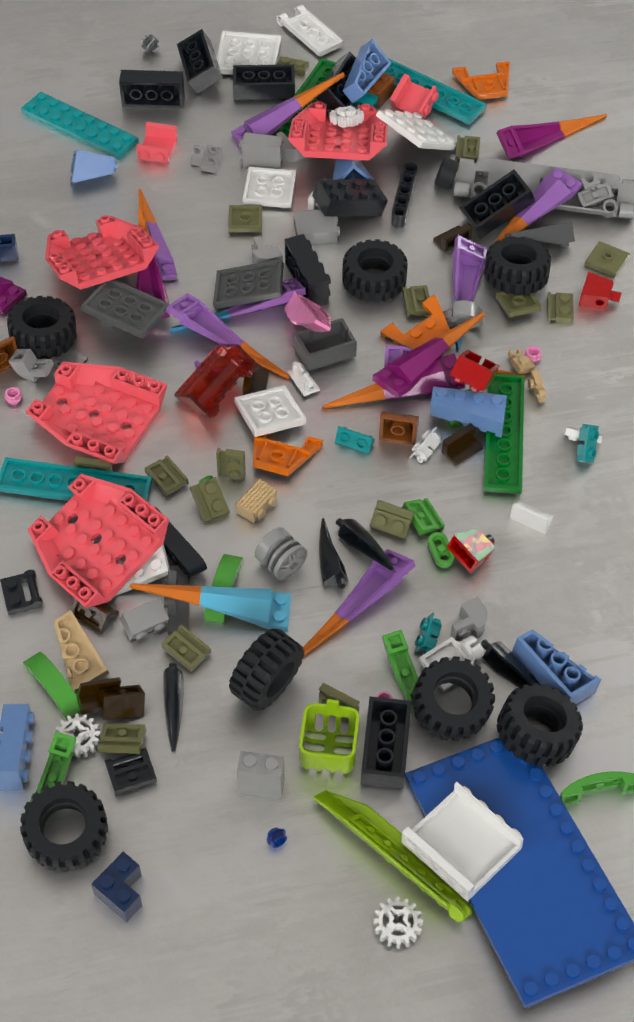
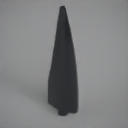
M322 518L319 538V560L323 585L329 587L338 586V589L345 588V583L348 582L345 566L332 543L326 521Z
M339 518L336 520V525L340 527L338 536L342 540L387 569L393 570V566L381 546L355 519L342 520Z
M484 639L481 642L482 647L486 650L482 658L496 672L506 677L518 687L526 684L528 686L536 684L521 662L501 641L490 644Z
M170 663L169 667L163 672L164 709L171 752H176L183 707L184 676L182 671L177 668L176 663Z

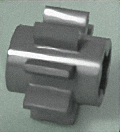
M151 34L149 36L145 35L141 40L143 42L141 47L148 53H151V51L156 52L159 48L157 45L159 40Z

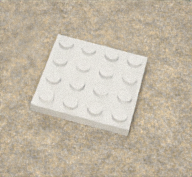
M222 31L216 55L221 73L233 75V65H276L281 45V35Z
M386 109L385 111L378 110L376 114L378 118L419 148L456 151L457 143L454 142L455 139L443 134V130L433 127L432 122L422 119V115L417 112L410 113L405 111L403 113L398 110L393 112Z

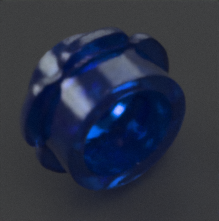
M277 827L271 829L267 834V843L273 848L282 846L287 840L285 829Z

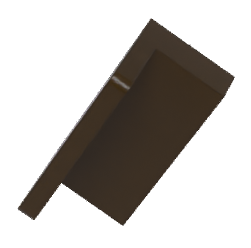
M469 223L461 227L456 226L434 237L433 242L446 252L454 248L455 238L458 235L470 240L472 226Z
M247 360L242 387L243 395L267 389L269 371L255 370V360Z
M470 423L444 439L441 452L454 465H458L482 450L483 445L474 437L475 427Z
M76 599L70 609L76 618L98 632H104L110 617H115L119 614L118 610L106 603L85 608Z
M121 678L80 683L77 701L81 714L101 712L103 703L98 696L99 688L118 687L121 685Z
M140 685L99 688L98 696L103 703L102 718L104 720L144 716L145 692Z

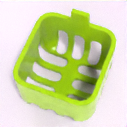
M327 699V704L311 703L305 707L299 741V762L304 769L316 768L320 772L322 769H327L330 773L341 771L343 774H348L352 771L355 764L359 732L358 711L352 707L339 706V700ZM316 714L324 716V724L321 731L315 729ZM328 716L336 717V730L333 733L327 730ZM342 717L349 718V728L346 734L340 732ZM306 731L324 734L326 738L324 740L310 739L306 736ZM337 736L354 737L352 743L335 741ZM304 742L321 745L325 749L323 751L308 750L304 747ZM336 747L352 748V752L348 755L337 754L333 749Z

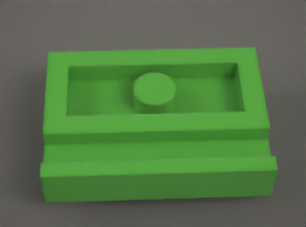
M428 498L404 502L402 508L415 512L412 524L419 535L433 533L436 530L443 531L445 524Z

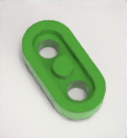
M435 532L429 536L428 547L436 565L441 568H448L454 563V555L447 548L449 544L448 538L443 533Z

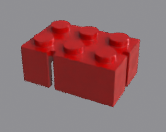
M466 350L459 355L450 375L453 376V380L461 384L465 382L470 385V389L476 392L480 390L483 392L492 383L500 365L486 358L483 364L480 365L479 362L482 356Z

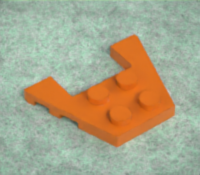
M510 61L496 63L498 73L469 76L466 67L452 68L454 77L478 100L506 97L508 94Z
M434 294L422 302V307L431 315L405 334L393 322L382 329L380 334L384 338L388 337L393 340L397 345L400 344L404 347L415 349L449 331L450 328Z
M269 434L258 437L254 436L253 467L290 476L323 447L324 440L307 436L302 448L267 439Z

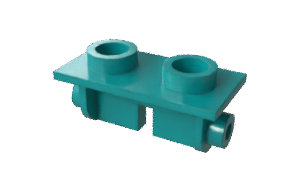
M582 424V427H580L579 440L584 441V445L578 444L577 461L594 463L597 453L596 444L599 438V426Z
M338 426L335 443L367 454L370 453L371 445L373 446L375 442L371 435L367 436L349 430L347 427Z
M431 613L427 618L424 617L420 623L419 628L421 632L414 643L416 645L414 654H417L420 650L425 654L436 647V639L439 637L442 624L441 620L433 619L434 613Z

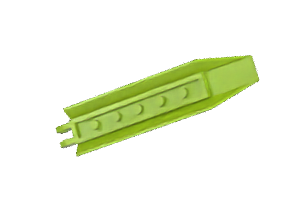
M327 790L313 797L322 807L385 858L388 863L392 864L406 878L415 883L421 891L427 893L439 906L449 911L452 919L462 922L466 917L473 914L472 906L401 843L402 833L371 807Z

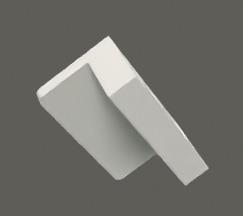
M521 501L513 504L510 519L543 534L546 533L554 517Z

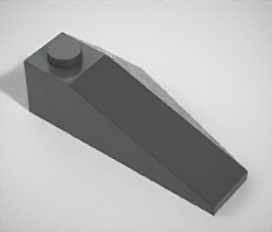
M572 221L505 234V238L526 237V239H533L541 244L559 245V248L569 246L570 242H575Z

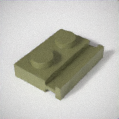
M458 135L455 161L460 158L474 159V163H477L480 137H460Z
M427 285L410 286L407 289L402 287L407 317L414 314L415 316L430 315L422 307V302L430 297Z
M548 292V322L555 320L558 323H573V294H551V292Z
M217 448L218 477L226 475V478L233 480H245V451L232 449L223 451Z
M168 455L163 460L159 459L145 467V473L152 477V481L165 496L182 488V485L189 484L188 478Z
M216 477L190 486V491L203 523L230 513Z
M377 500L369 527L406 539L415 512L382 500Z
M182 624L161 644V648L190 672L211 653V648Z
M322 683L319 688L320 704H327V699L339 700V706L352 707L359 713L358 705L360 701Z
M104 723L99 738L100 743L97 745L98 752L140 754V748L143 745L146 734L145 725Z

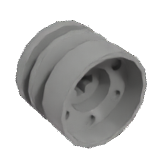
M281 527L267 533L255 550V558L265 567H268V570L279 580H285L294 575L301 568L307 557V550Z

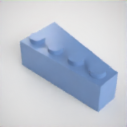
M373 39L360 47L343 88L344 94L352 103L364 96L391 65L390 60Z
M433 386L430 415L452 422L456 420L464 426L471 423L474 427L479 428V431L485 433L490 431L495 433V436L501 438L507 395Z
M533 629L517 637L512 653L541 685H548L551 689L556 688L560 690V693L562 695L566 694L570 698V702H574L575 705L595 694L602 680L595 675L593 677L586 672L587 668L581 664H575L569 659V655L553 648L554 645Z
M3 704L0 720V731L2 732L0 733V791H24L25 782L29 781V770L26 767L27 763L31 761V751L28 750V747L33 741V732L30 731V727L34 725L35 714L31 712L29 704Z

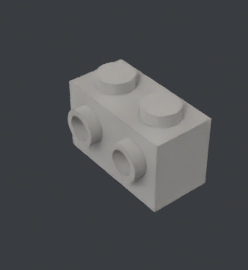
M159 598L122 613L120 621L130 640L135 638L140 640L145 638L148 632L163 630L169 620Z

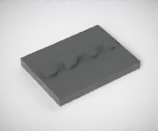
M277 259L218 270L213 298L214 308L220 309L281 298L283 260Z
M113 279L102 283L81 305V311L143 339L166 313L169 303Z

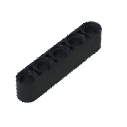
M412 162L404 164L397 188L391 217V224L395 228H402L406 225L417 181L418 166Z
M169 521L164 539L166 554L175 565H179L178 567L185 575H188V579H192L207 570V565L199 553Z

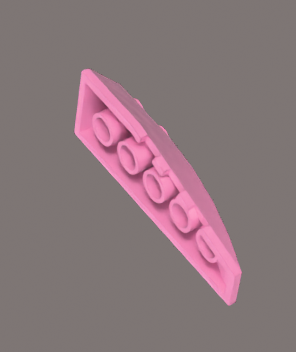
M294 291L284 308L290 321L297 326L302 325L314 332L330 331L331 316L322 306Z

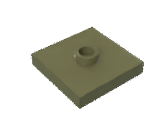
M229 205L228 232H262V205Z
M599 241L584 265L615 278L629 258L630 253Z
M502 291L497 292L495 296L509 318L541 311L542 306L532 293L525 296L523 294L514 296V294L508 295Z

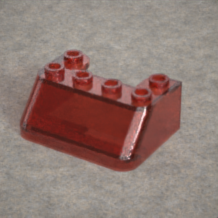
M220 344L181 385L174 396L200 417L213 418L220 411L218 403L225 398L224 394L236 386V381L239 378L250 377L255 372V367L258 364L239 344Z

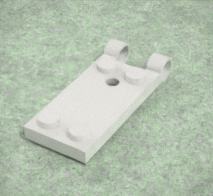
M304 5L294 8L296 16L289 18L286 13L279 14L276 17L279 26H285L319 57L342 47L344 44L340 37L311 14Z

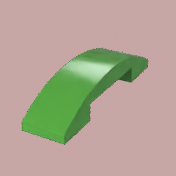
M224 554L217 567L211 587H233L236 576L239 575L243 557ZM206 608L204 620L224 624L226 614Z
M398 630L382 635L386 654L404 700L412 701V692L418 680V675L408 653L409 647L403 632Z
M42 652L36 653L23 662L34 678L36 677L53 699L56 707L67 721V716L74 718L77 713L78 715L81 713L76 693L59 670Z
M55 732L48 751L50 755L36 792L42 793V787L46 785L49 788L54 787V782L61 781L62 785L64 784L73 756L76 737Z
M610 771L585 776L567 786L561 792L560 798L565 805L580 802L585 792L618 786L621 794L634 792V773Z

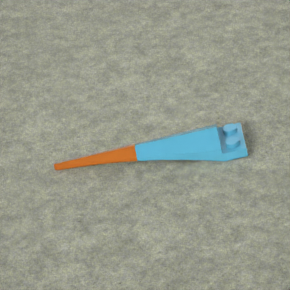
M130 584L131 589L198 605L271 630L274 628L288 631L291 593L257 588Z

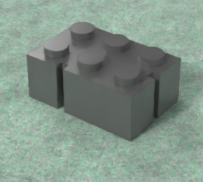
M343 318L331 321L330 331H312V342H310L309 329L294 333V349L307 372L356 357L357 341L351 331H349Z

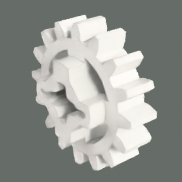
M353 106L338 107L330 112V123H333V125L338 124L342 128L354 127L364 121L363 111L355 109Z
M77 713L73 719L67 716L68 721L61 720V727H56V732L76 737L73 755H76L77 759L80 758V754L88 757L87 752L91 751L94 753V745H99L101 735L99 725L95 724L94 718L88 720L86 714L79 718Z
M396 897L395 902L388 898L387 905L380 903V911L375 910L374 916L376 918L373 919V925L377 926L375 934H381L380 941L388 940V947L392 943H396L397 949L400 948L401 943L409 947V940L416 942V935H421L422 929L420 927L423 926V920L419 919L421 911H415L416 904L414 903L409 906L407 898L404 902H400L399 897ZM384 917L386 918L385 921L387 922L386 927H384V925H383V918H384ZM410 918H412V920H413V927H412V928H411V924L409 923V919H410Z

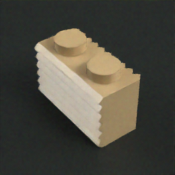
M258 479L235 503L236 513L255 524L258 519H263L270 507H274L277 503V489Z

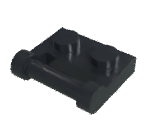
M27 570L23 574L0 579L8 615L43 606V600L39 597L35 581V570ZM28 582L32 598L30 601L25 599L22 583Z
M146 747L140 749V754H130L115 760H105L115 795L157 782ZM143 760V762L125 767L116 771L114 770L115 768Z

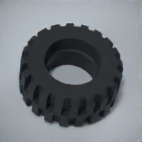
M506 237L502 240H497L486 252L485 279L491 287H495L497 291H503L508 295L514 294V296H519L523 294L525 296L529 295V293L534 294L548 283L551 255L545 246L543 247L540 242L526 239V237Z
M369 239L365 242H358L356 246L353 245L349 248L343 258L342 282L344 287L352 296L355 295L356 299H363L368 303L370 301H374V303L389 301L390 298L393 299L397 294H400L402 287L406 286L407 258L401 249H398L395 244H390L389 241L383 242L380 239L371 241ZM367 269H380V270H383V271H385V272H383V273H369V272H366V271H364V270H367Z
M52 296L29 297L25 301H20L18 305L16 304L8 314L7 326L9 337L13 336L15 338L17 349H31L37 359L59 357L63 352L69 351L75 343L77 333L74 311L65 301L62 302L59 298L54 299Z
M273 628L265 631L244 652L243 657L238 661L236 668L233 670V675L229 680L231 693L253 710L260 711L269 707L286 690V687L297 674L304 658L303 647L280 629Z
M453 656L452 660H449L448 657H443L439 662L436 660L431 662L429 667H425L421 672L412 692L413 700L411 704L412 709L416 710L414 713L416 720L421 719L420 726L424 730L426 728L431 730L430 735L435 737L438 734L441 736V740L447 741L449 737L452 738L453 742L459 741L461 737L466 740L471 738L473 734H477L485 725L494 709L495 694H492L494 690L493 683H488L490 677L486 672L482 673L480 671L482 667L478 664L473 666L470 664L471 660L465 658L464 661H461L460 657ZM451 683L462 687L471 699L472 706L469 712L455 715L444 711L435 700L434 691L437 686Z
M526 684L514 689L508 695L498 715L496 726L497 732L500 733L499 738L501 742L505 743V748L509 752L512 751L514 753V757L523 759L524 763L527 764L534 763L535 766L543 767L546 764V767L560 764L570 756L582 735L583 723L580 712H577V706L574 702H570V698L566 694L562 695L560 690L556 688L551 689L548 685L530 684L528 686ZM527 718H534L542 721L552 730V732H546L536 728L528 721Z
M61 781L54 782V787L49 788L46 785L42 787V793L35 792L31 796L32 802L26 803L24 806L25 813L21 814L20 821L22 826L20 831L29 854L32 858L36 859L38 864L42 867L46 865L52 871L59 868L61 872H68V868L74 867V870H78L81 868V864L85 862L88 865L93 861L92 857L94 855H99L102 851L101 845H105L107 839L108 823L103 804L97 798L94 791H88L87 787L81 783L79 786H75L73 781H67V785H62ZM62 809H73L80 812L85 818L86 825L83 833L75 841L67 844H55L45 837L44 824L53 813Z

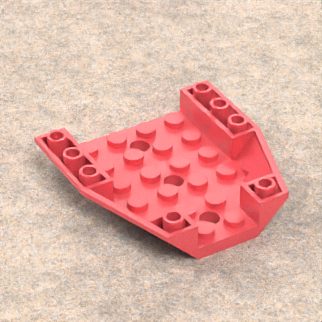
M316 101L308 105L292 119L288 140L304 157L369 161L386 146L388 124L376 116L378 111L374 106L362 104L358 105V109L363 111L364 121L354 127L342 128L338 124L333 125V123H330V115L326 116L327 104Z
M108 215L95 220L98 233H89L85 237H76L69 241V237L64 230H56L47 237L45 260L59 279L80 290L147 269L159 248V245L142 227Z
M62 362L54 373L56 384L43 401L35 399L26 410V414L65 446L112 464L125 463L160 412L167 384L118 366ZM61 402H66V403H67V404H64V405H62V406L58 405V404L61 403ZM93 414H98V415H99V416H96V417H94V418H91V417H90V416L93 415ZM124 426L131 427L130 429L126 430L122 429Z
M80 474L68 487L74 496L49 522L40 516L27 530L48 575L85 608L109 602L163 545L169 519L131 488ZM78 517L75 523H71L73 518ZM102 537L99 543L94 544L96 538ZM126 557L124 563L118 564L121 558Z

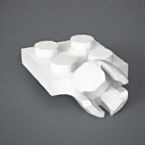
M469 636L460 642L451 637L420 656L419 662L425 668L429 667L430 663L435 660L439 662L443 657H448L449 660H452L453 656L460 657L461 661H464L465 658L471 660L470 664L474 666V662L482 658L484 650L481 643L475 646L474 643L478 640L474 636ZM446 683L438 687L443 693L455 684Z

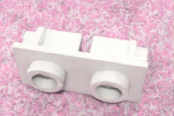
M298 361L293 362L292 370L287 373L302 395L305 397L320 391L305 367L302 366V363Z
M436 426L431 431L428 429L421 437L423 441L421 443L418 441L411 449L413 453L409 457L410 459L415 455L420 463L425 462L442 442V435L434 432L437 428Z

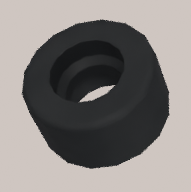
M444 157L435 179V185L449 190L456 176L459 162Z

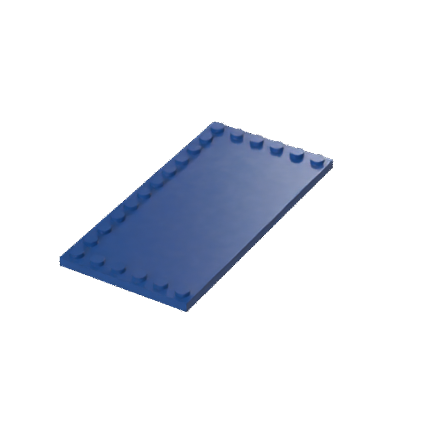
M498 737L405 773V779L425 817L454 791V784L458 782L462 787H467L475 798L484 801L494 814L500 815L508 826L518 830L524 838L522 849L469 900V903L525 1009L634 962V922L544 769L535 766L534 763L527 764L524 763L523 759L514 757V753L512 751L509 752L505 748V743H502Z

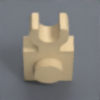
M518 348L516 353L509 350L508 358L518 374L531 373V371L535 370L536 366L528 356L522 355L521 349Z
M539 370L531 371L530 379H528V387L532 389L538 403L546 402L544 396H547V392L543 388L544 383Z

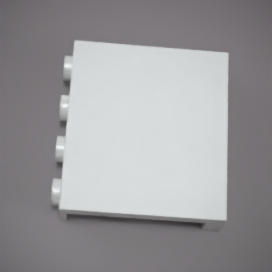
M456 782L454 784V791L413 829L407 827L402 832L401 843L468 902L522 849L524 838L518 830L508 826L500 815L494 814L484 801L475 798L467 787H462Z

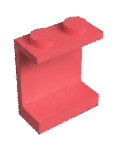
M404 74L389 100L393 108L403 112H417L422 115V119H425L426 115H429L433 103L438 100L439 94L436 86L433 85L431 90L412 83L410 76Z
M146 122V137L142 145L137 144L136 146L138 159L169 163L178 140L177 126Z

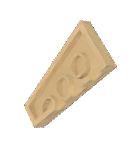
M71 610L53 620L70 686L76 694L78 693L80 683L97 681L110 674Z

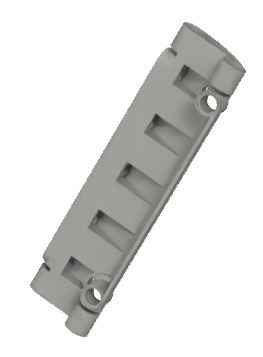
M460 158L454 196L473 198L477 195L475 191H483L513 169H515L533 193L545 176H548L556 167L491 158H478L477 163L474 164V159ZM558 167L578 181L581 178H585L589 183H591L592 175L595 173L600 184L608 182L614 198L595 206L584 208L581 207L576 193L571 199L556 207L555 210L601 215L605 218L616 217L633 220L634 180L623 179L622 183H620V176L615 174ZM606 207H611L613 211L606 210Z

